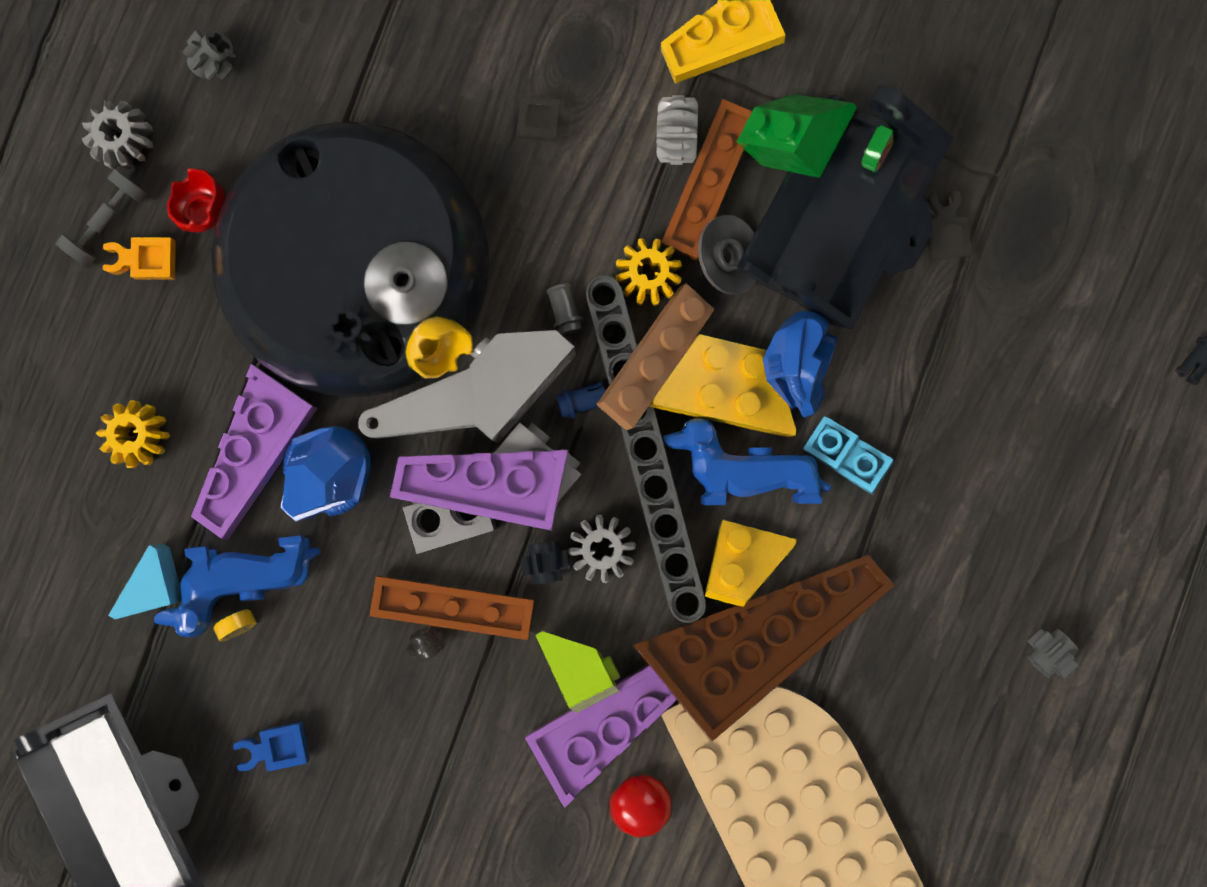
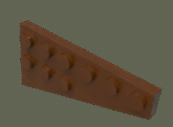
M869 555L752 599L744 607H731L635 644L633 647L706 737L713 742L895 585Z

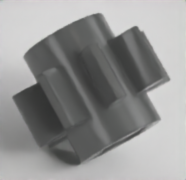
M209 29L204 36L199 30H195L186 41L188 45L183 50V54L187 56V65L195 75L210 80L216 74L219 78L224 79L233 69L231 64L237 57L232 53L233 46L230 40L221 32Z
M1040 629L1027 641L1032 647V651L1027 655V658L1047 678H1050L1055 673L1057 676L1061 675L1065 679L1079 666L1074 661V655L1079 652V649L1059 629H1056L1051 634L1047 630L1044 632Z

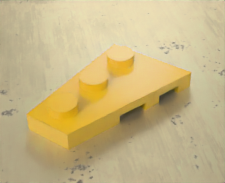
M718 0V3L704 14H697L662 41L661 51L676 84L783 44L786 35L770 0Z

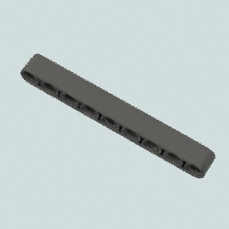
M605 275L592 279L588 284L586 297L610 386L615 378L613 375L615 366L626 362L637 345L622 289L613 277ZM601 287H607L614 292L615 299L611 304L602 306L594 301V292ZM610 325H618L624 329L625 339L618 344L608 343L603 337L604 330ZM648 407L645 417L639 420L634 428L625 430L621 426L620 428L668 607L677 620L690 623L698 620L704 614L706 608L705 597L653 407ZM648 438L654 442L656 453L652 459L642 460L635 455L634 444L637 440ZM651 476H659L666 483V492L658 499L650 498L644 491L645 481ZM663 514L671 515L676 521V530L669 537L659 536L655 531V521ZM674 553L683 554L687 560L686 569L679 575L669 574L665 569L666 559ZM685 592L693 593L697 598L696 608L690 613H681L676 609V599Z

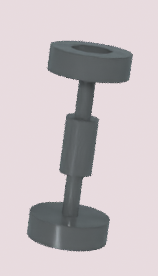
M115 168L107 178L120 189L108 204L103 202L87 222L89 228L79 241L76 242L62 233L55 242L66 254L88 268L97 258L84 248L96 232L100 234L116 215L117 212L114 209L125 195L128 194L139 203L148 195L142 188Z

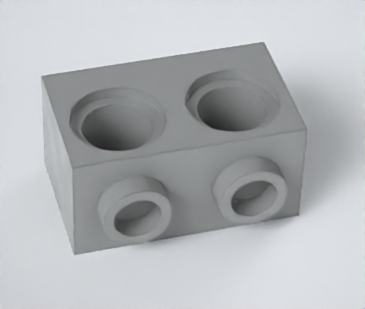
M412 502L413 505L403 507L416 554L497 530L495 520L477 515L473 520L469 521L463 519L459 511ZM428 509L436 511L440 517V525L434 532L425 530L421 524V516Z

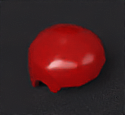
M190 168L187 170L188 177L186 179L174 181L171 184V196L167 202L168 217L183 231L205 232L215 227L220 209L226 199V193L207 170Z
M649 775L628 777L610 795V817L620 831L632 837L653 836L660 832L671 816V795L661 781Z

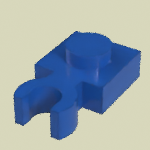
M303 721L263 729L259 732L261 742L248 737L239 740L233 745L234 750L247 748L251 752L250 761H244L237 765L239 771L251 770L263 760H265L267 772L306 764L310 761Z

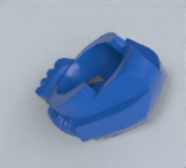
M798 311L787 318L773 336L763 358L767 382L792 409L798 407L801 415L805 418L818 411L825 397L822 381L829 369L837 343V337L828 333L830 329L829 321L812 311Z
M328 426L291 439L292 442L285 452L283 461L285 482L281 509L295 522L315 518L320 513H326L329 516L340 515L350 511L364 499L371 467L370 454L365 441L354 431L341 426Z

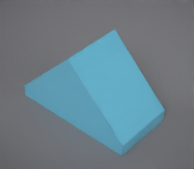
M165 544L148 546L108 616L113 619H119L182 602L181 589L170 547Z

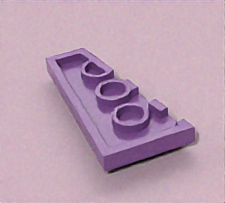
M250 364L246 375L249 379L243 395H238L233 411L236 413L228 433L223 434L218 446L221 451L214 468L209 469L191 516L218 537L227 540L284 459L285 452L292 442L291 439L299 437L318 409L253 364Z
M568 450L399 457L390 497L552 531Z
M649 665L617 682L616 685L619 692L578 713L570 709L525 735L528 745L564 808L575 799V796L587 784H590L599 776L602 770L617 755H620L630 746L631 742L645 728L647 729L676 701V698Z

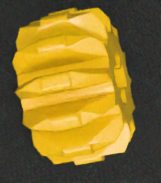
M644 238L638 239L639 252H636L627 245L624 248V254L629 260L617 259L616 267L626 272L618 274L615 280L619 284L629 283L623 290V295L626 298L635 291L639 292L636 299L637 305H642L645 295H650L651 303L653 306H656L660 302L659 291L670 299L674 292L668 284L680 285L681 277L671 272L681 268V261H667L674 254V248L670 246L662 253L659 252L660 239H654L652 249H647ZM644 264H649L651 270L658 269L659 273L655 272L654 280H648L646 275L638 274V272H642Z
M130 400L127 407L123 404L113 405L114 416L107 414L101 416L103 422L108 426L106 430L100 429L96 432L99 437L107 439L99 449L104 453L112 452L110 461L114 464L125 462L127 468H137L140 462L144 465H150L154 463L152 453L163 454L165 452L163 446L158 443L159 439L165 440L170 437L168 432L159 431V428L167 420L163 416L154 417L156 408L152 405L146 404L142 407L140 402ZM131 428H137L133 431V433H138L136 441H130V439L134 438L129 436Z

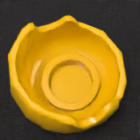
M442 317L426 319L415 328L406 346L408 364L424 378H438L448 371H456L458 357L461 354L470 355L472 353V335L464 327L451 319Z

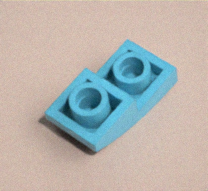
M826 416L823 417L803 448L811 456L872 495L894 463V459L859 439L858 435Z

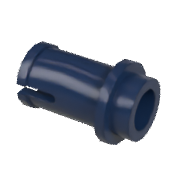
M598 381L595 384L572 391H567L566 388L562 389V394L556 395L562 418L570 416L571 419H574L577 413L597 408L596 404L605 393L602 382Z

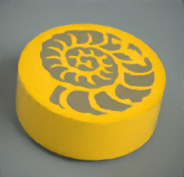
M246 609L220 620L214 625L213 629L218 640L222 642L250 630L257 622L251 610Z

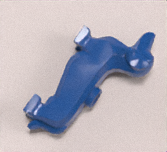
M690 419L684 423L681 431L662 436V441L668 448L691 451L693 475L706 490L700 500V503L703 505H726L727 493L739 497H749L782 487L797 489V492L792 494V502H798V504L822 503L820 491L828 492L831 489V485L820 479L818 464L811 456L772 455V447L748 448V456H735L725 453L719 445L713 423L707 419Z
M301 535L279 538V546L285 548V552L275 553L270 557L238 552H225L218 555L217 549L208 550L206 546L184 549L186 557L192 561V566L181 580L182 604L179 607L165 609L157 613L154 617V623L172 626L176 633L182 637L192 638L200 636L208 630L213 607L220 598L240 594V601L265 599L264 591L302 585L306 582L309 575V562L321 553L320 549L315 547L310 549V539Z

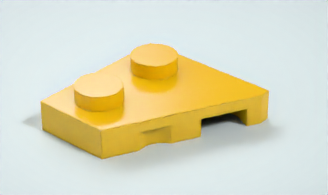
M722 520L718 531L705 597L744 607L759 587L772 575L783 559L791 553L796 545V539Z

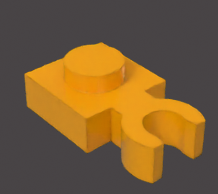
M131 238V249H127L115 242L103 244L104 250L111 253L117 252L119 255L117 263L103 265L104 271L120 275L130 268V277L134 279L175 280L176 241L174 239Z

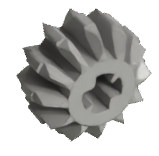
M684 95L662 97L658 103L657 157L660 162L670 163V165L693 163L697 156L698 103L695 98L684 97Z
M105 100L103 112L97 109H90L92 116L95 118L93 122L82 123L83 128L90 132L82 140L84 145L92 148L90 155L98 162L104 161V165L111 169H116L119 164L125 169H132L134 157L141 162L146 161L141 151L143 148L154 147L153 142L146 138L154 131L149 123L144 122L146 115L141 110H132V106L125 101H120L116 106L111 101ZM117 133L121 134L119 138L115 136Z
M596 515L597 529L593 530L587 520H583L580 523L588 534L586 537L577 532H572L570 537L574 541L583 544L582 547L569 548L568 554L572 556L583 555L584 558L578 560L573 567L577 571L588 563L590 568L586 573L585 578L591 581L596 569L601 570L602 583H607L609 580L607 569L611 567L618 578L624 575L622 569L617 564L619 560L626 565L631 566L634 560L630 556L622 554V550L636 549V543H621L620 541L631 533L629 527L623 528L618 534L613 532L618 525V518L613 517L608 529L603 528V516ZM603 538L609 539L612 542L609 544V548L614 547L612 555L604 554L602 559L594 557L593 554L596 550H591L592 542L600 543Z

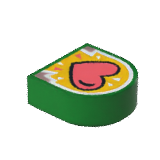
M882 125L877 127L864 153L861 163L863 168L874 173L878 172L894 143L893 130Z

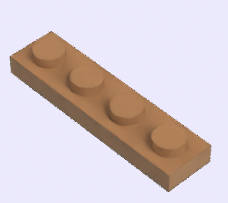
M687 283L680 286L596 405L625 430L634 428L702 329L714 308Z

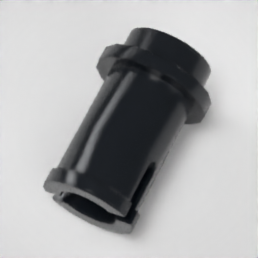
M1207 334L1196 339L1197 346L1183 363L1175 369V372L1182 378L1195 366V369L1185 380L1193 385H1198L1201 378L1207 372Z

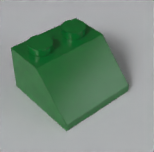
M793 94L754 107L736 142L764 167L820 178L857 106L852 102Z

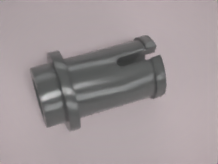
M569 283L559 284L547 290L556 320L553 327L562 336L573 335L583 330L581 324L584 322L583 316H578L571 291L572 287Z

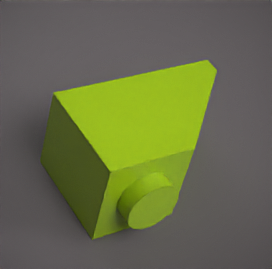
M543 631L536 634V638L567 705L575 713L619 692L615 680L621 677L610 656L603 658L595 648Z

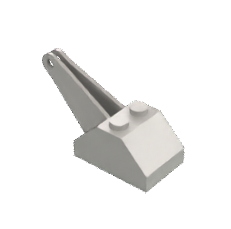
M556 330L497 334L492 340L486 337L472 352L471 356L474 358V361L470 364L469 369L373 409L366 410L359 418V429L368 437L385 438L478 427L491 440L499 443L575 358V347ZM377 418L379 422L378 427L372 429L370 422Z

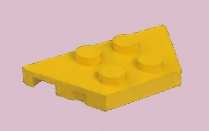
M701 334L695 337L648 406L788 438L796 436V427L789 405L767 382L763 358L767 350Z

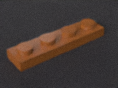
M722 99L661 242L662 247L668 248L671 246L674 248V252L697 261L699 257L698 244L700 235L706 224L715 218L744 149L736 141L752 111Z
M376 576L370 616L528 640L535 599Z

